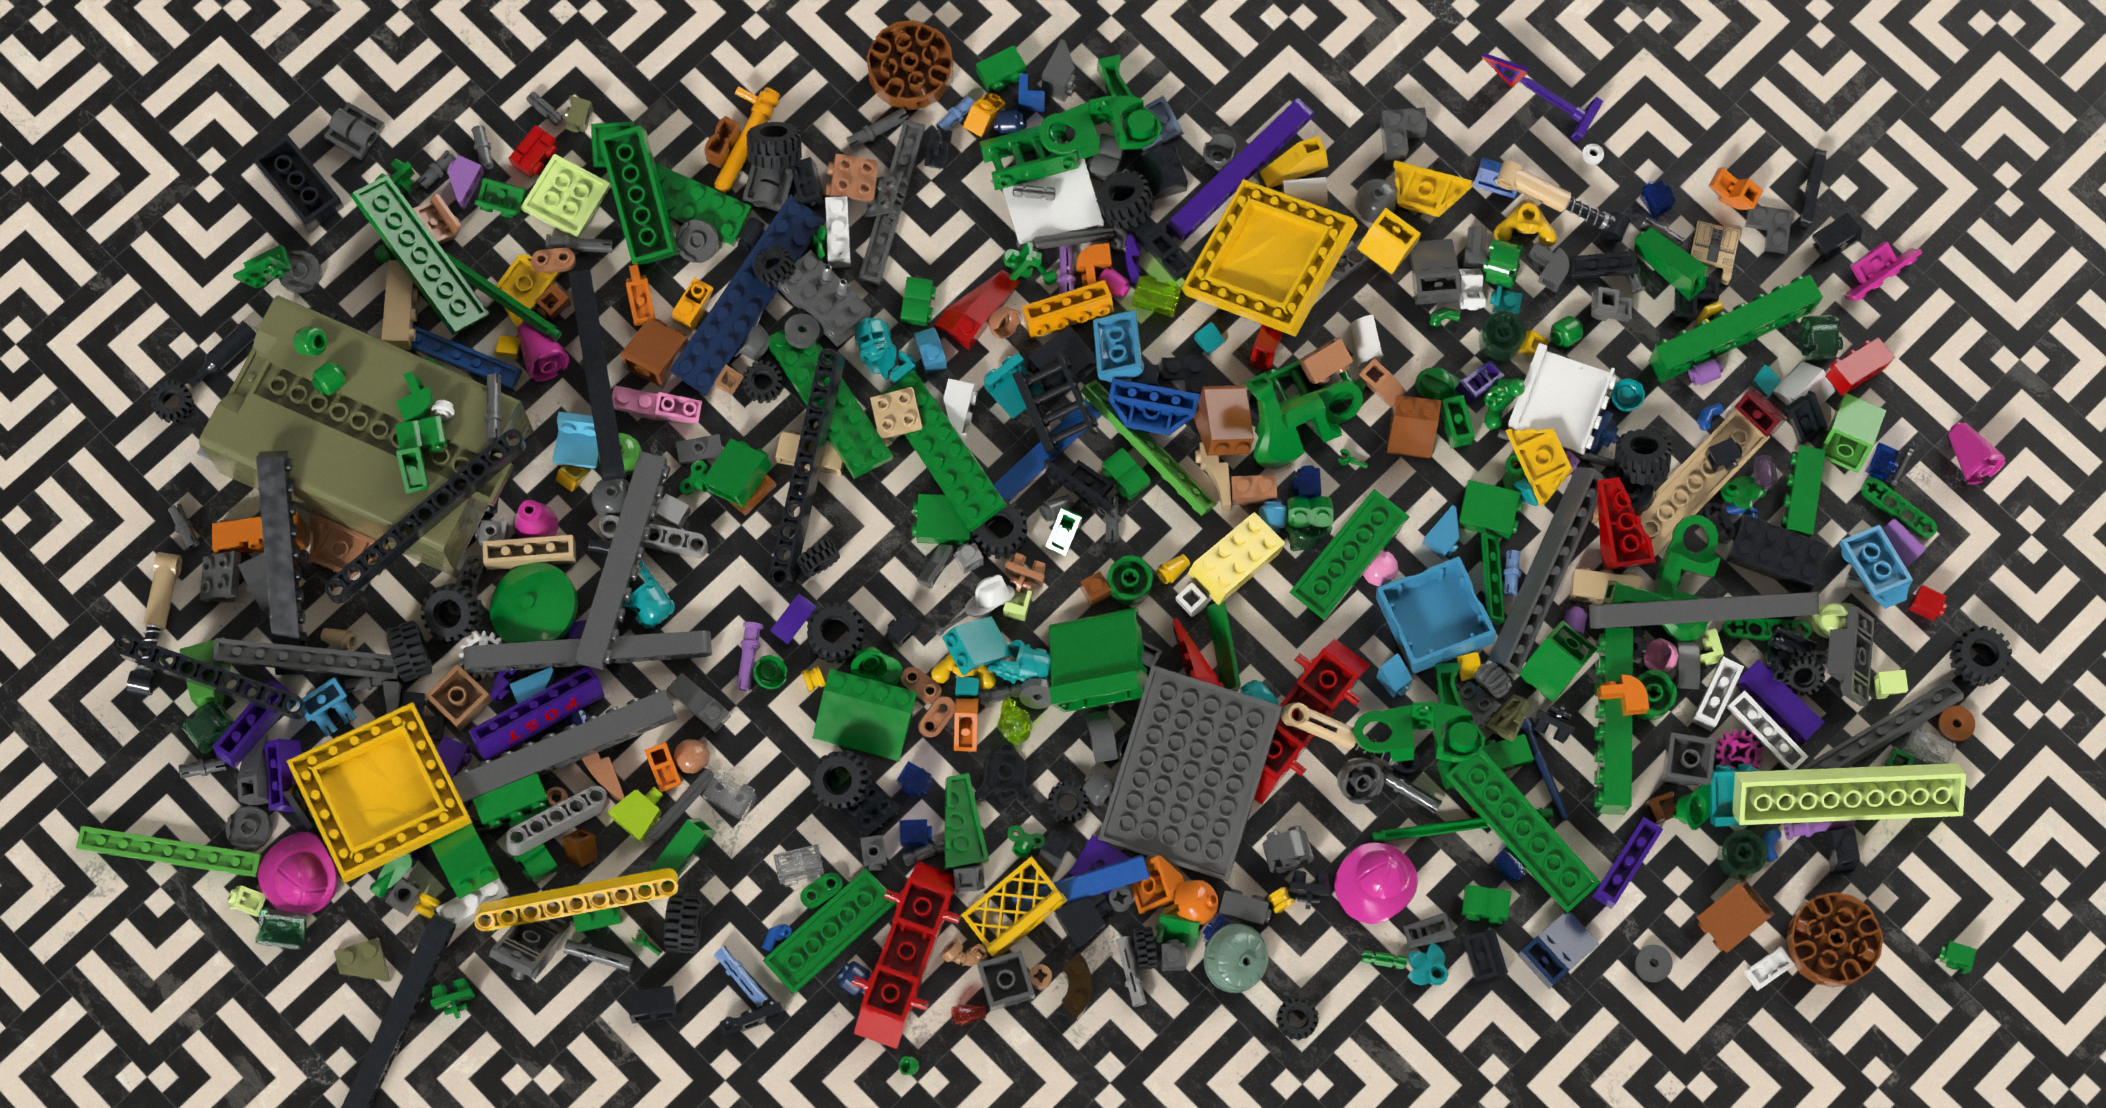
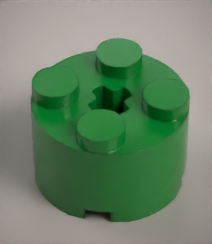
M1492 239L1489 248L1490 256L1489 259L1485 260L1483 266V280L1487 283L1512 289L1519 271L1520 259L1518 257H1522L1523 246Z
M1133 555L1121 557V559L1110 566L1108 571L1107 583L1111 589V598L1120 604L1128 606L1142 603L1151 591L1153 575L1151 569L1142 558ZM1128 578H1133L1132 583H1127Z
M1649 670L1637 677L1646 688L1649 710L1645 714L1635 715L1645 720H1656L1666 715L1674 705L1677 689L1666 673L1658 670ZM1649 692H1653L1654 699L1650 697Z

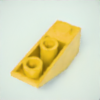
M1317 135L1298 142L1260 171L1266 187L1272 188L1283 184V181L1294 180L1327 168L1326 150L1319 136Z

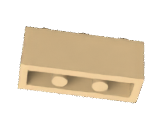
M792 430L787 432L781 431L775 455L777 463L794 466L801 436L799 432ZM827 441L820 472L842 476L844 463L830 441ZM815 442L809 445V452L815 448ZM810 463L807 464L804 468L810 469Z
M1579 567L1572 573L1569 600L1603 604L1608 580L1618 581L1624 585L1641 589L1642 577H1637L1636 574L1629 572L1621 575L1614 574L1611 570L1597 572L1591 571L1592 569L1588 567Z

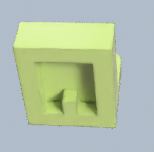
M1715 628L1708 630L1704 635L1703 646L1709 653L1700 655V664L1712 665L1718 663L1724 654L1717 629Z
M236 886L228 896L227 901L230 902L228 908L259 917L266 897L261 892L244 886Z

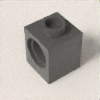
M983 865L954 869L956 893L979 891L985 888Z
M400 878L385 902L408 917L414 905L419 901V895L422 893L418 889L420 885L411 879H408L406 882ZM410 891V898L406 901H401V893Z

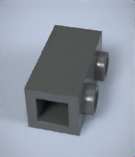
M1230 889V891L1225 890L1218 916L1262 928L1264 922L1269 923L1272 910L1268 909L1269 902H1266L1264 897L1257 895L1248 897L1244 896L1242 891Z

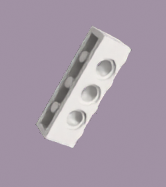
M1743 691L1728 705V710L1754 734L1757 740H1760V743L1786 770H1795L1808 758L1802 749L1746 691Z

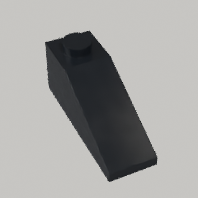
M1053 829L1036 859V862L1051 881H1053L1072 846V839ZM1032 867L1027 879L1035 880L1036 869ZM1025 882L1022 892L1034 889L1035 883Z

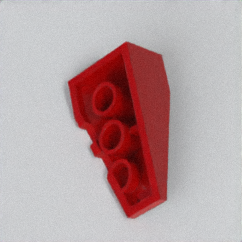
M1004 270L1000 271L949 306L935 323L934 327L968 350H971L989 326L991 313L997 308L1004 306L1019 286L1020 281L1017 279L1016 281L1009 279L1010 274Z
M1620 478L1597 480L1600 551L1604 570H1622L1655 563L1652 540L1649 534L1645 533L1640 523L1642 521L1639 515H1636L1631 505V499Z
M1177 618L1173 619L1172 627L1186 676L1224 687L1223 682H1218L1216 674Z

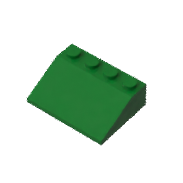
M830 669L812 738L900 762L918 700L917 692Z

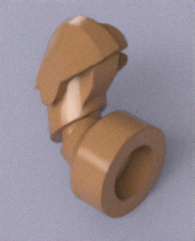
M957 939L947 944L940 953L946 962H955L959 965L962 963V966H973L989 960V952L986 946L975 944L967 952H963V945Z

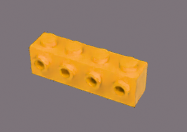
M1105 280L1022 306L1024 323L1030 338L1043 336L1049 332L1065 329L1069 325L1084 323L1090 319L1106 316L1114 312L1112 296Z

